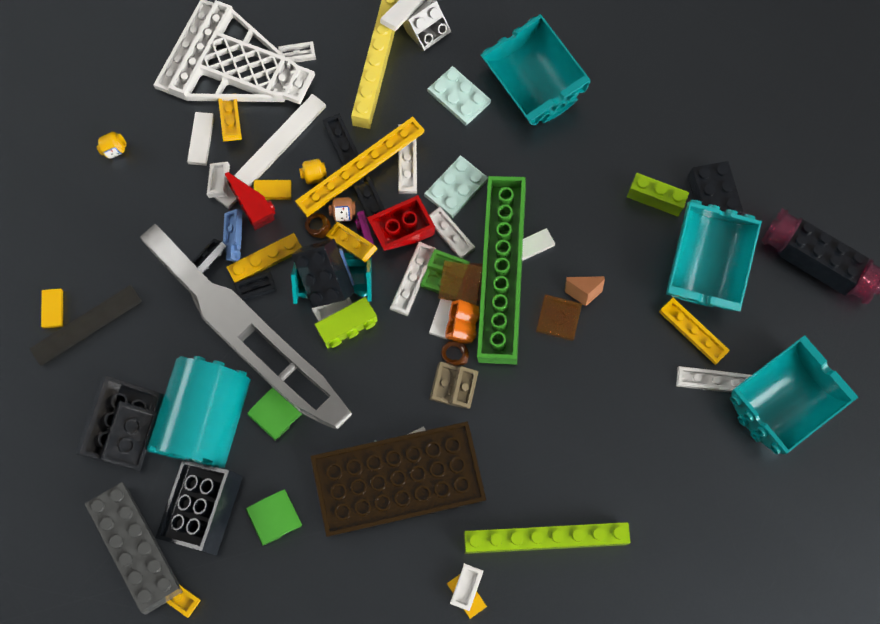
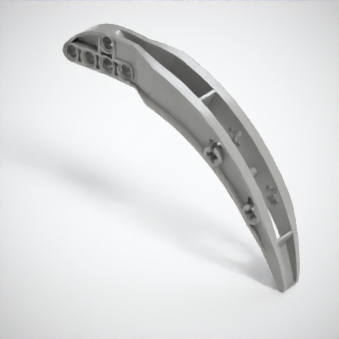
M156 224L152 225L140 236V239L157 259L191 293L202 319L300 413L334 429H338L352 415L351 411L321 373L272 330L232 289L211 283ZM254 331L290 363L278 376L243 343ZM296 369L329 396L317 410L284 382Z

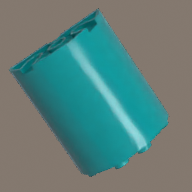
M540 14L537 17L530 18L522 27L514 29L511 37L501 38L496 45L486 48L481 54L485 63L531 125H537L539 121L546 123L565 112L579 100L577 98L579 93H584L590 84V78Z
M690 200L686 206L666 295L699 305L716 306L724 310L740 312L762 221L756 220L753 215H737V211L726 209V212L719 210L720 207L717 205L709 204L705 206L702 205L701 201Z
M804 335L734 388L731 392L730 400L739 415L737 417L738 421L749 429L751 437L756 442L760 441L778 455L790 452L855 401L858 396L836 371L830 369L827 365V360Z
M179 356L175 361L147 451L224 469L251 379L246 376L247 373L224 367L225 363L213 360V363L200 356H194L193 359Z

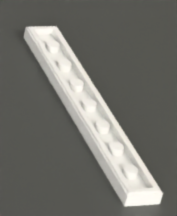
M311 94L234 176L251 187L254 184V180H258L326 108V104ZM229 184L227 196L215 197L216 200L228 209L238 201Z

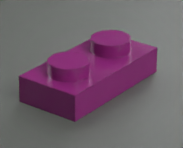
M364 210L357 212L358 219L355 220L357 230H361L363 235L361 237L374 244Z

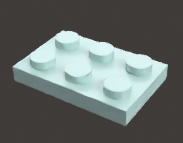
M453 66L428 88V93L465 126L491 103L489 97Z
M460 155L424 193V196L438 208L441 207L449 217L453 218L488 181V177Z

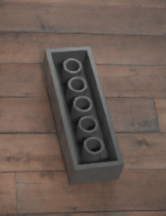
M123 482L84 503L141 613L146 615L178 594L183 593L134 498Z

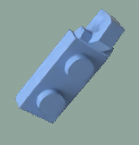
M238 208L224 214L223 243L227 246L225 248L226 260L234 263L240 260L243 210Z

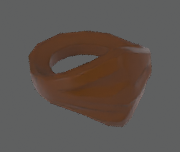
M315 213L307 218L305 228L309 235L314 238H326V234L331 230V224L325 215ZM314 218L322 219L323 226L319 230H313L309 226Z
M451 341L442 347L441 355L448 364L458 366L468 362L469 351L463 343ZM450 347H456L460 349L463 355L459 360H452L446 356V350Z

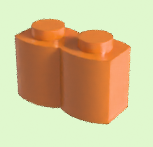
M460 299L453 301L449 311L445 338L463 344L472 343L477 335L475 324L480 317L479 306Z

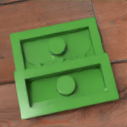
M434 249L421 282V287L456 300L470 261Z
M271 388L250 409L247 415L276 441L302 413L274 388Z
M285 489L245 509L262 546L302 526Z

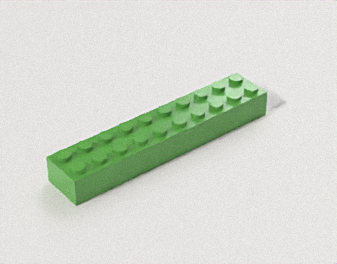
M488 176L477 350L478 363L517 365L526 177Z

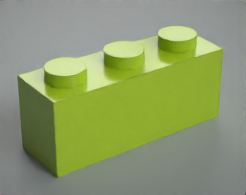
M636 173L627 198L679 216L685 206L689 192Z
M364 297L315 323V327L327 348H334L340 345L342 340L357 336L362 329L372 328L378 320L367 298Z

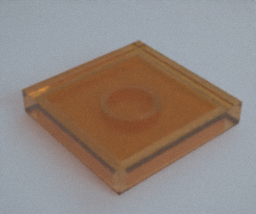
M444 261L438 298L451 301L460 299L477 305L483 267Z
M545 294L536 332L573 341L582 304Z

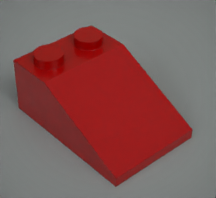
M229 172L225 173L227 183L255 231L275 220V208L270 199L267 201L262 194Z
M419 195L367 218L384 251L418 243L435 234V225Z

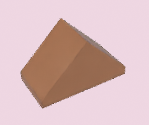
M566 277L565 293L584 306H587L603 291L605 277Z

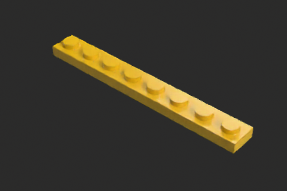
M412 116L295 200L296 205L306 217L310 216L424 133L423 127Z

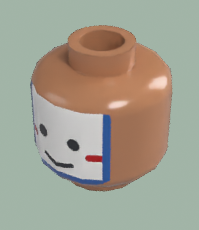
M350 197L334 198L332 204L329 205V216H333L336 222L352 221L353 217L356 216V204L352 202Z

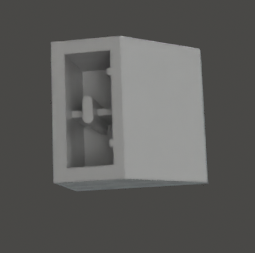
M426 0L403 23L407 34L423 51L451 32L436 0Z

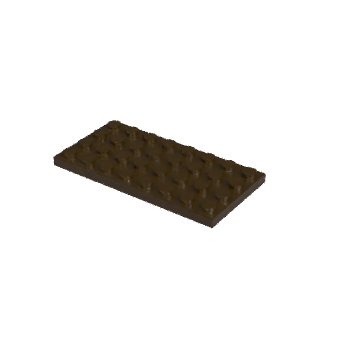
M468 421L310 456L326 537L486 501Z

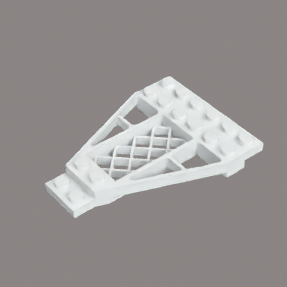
M200 0L153 85L155 89L186 101H218V99L233 101V99H237L239 102H285V100H289L300 105L315 73L312 70L297 65L294 61L284 56L235 12L232 6L217 0L214 3ZM232 18L236 19L248 30L243 41L224 34ZM252 36H255L270 51L249 44ZM224 44L227 46L225 49L216 50L217 45ZM240 50L243 54L233 57L231 52ZM230 54V59L220 60L219 56ZM253 56L259 58L258 61L252 63L248 61V58ZM217 57L219 63L209 66V60ZM246 59L247 65L237 68L236 62ZM272 62L275 63V67L266 69L264 64ZM234 64L235 69L225 72L224 66ZM262 65L264 71L254 74L252 68ZM222 68L223 72H220L216 69ZM250 69L252 75L242 78L240 73ZM274 73L270 80L268 75ZM202 75L221 81L215 94H194L192 91ZM263 76L267 77V82L257 83L256 79ZM254 80L255 84L249 83V81ZM227 85H231L252 94L222 93Z

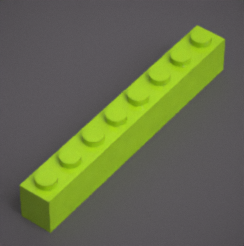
M628 522L464 532L465 554L618 546L631 543Z

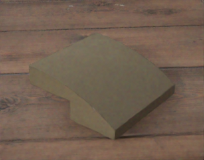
M439 362L429 400L470 409L479 371Z

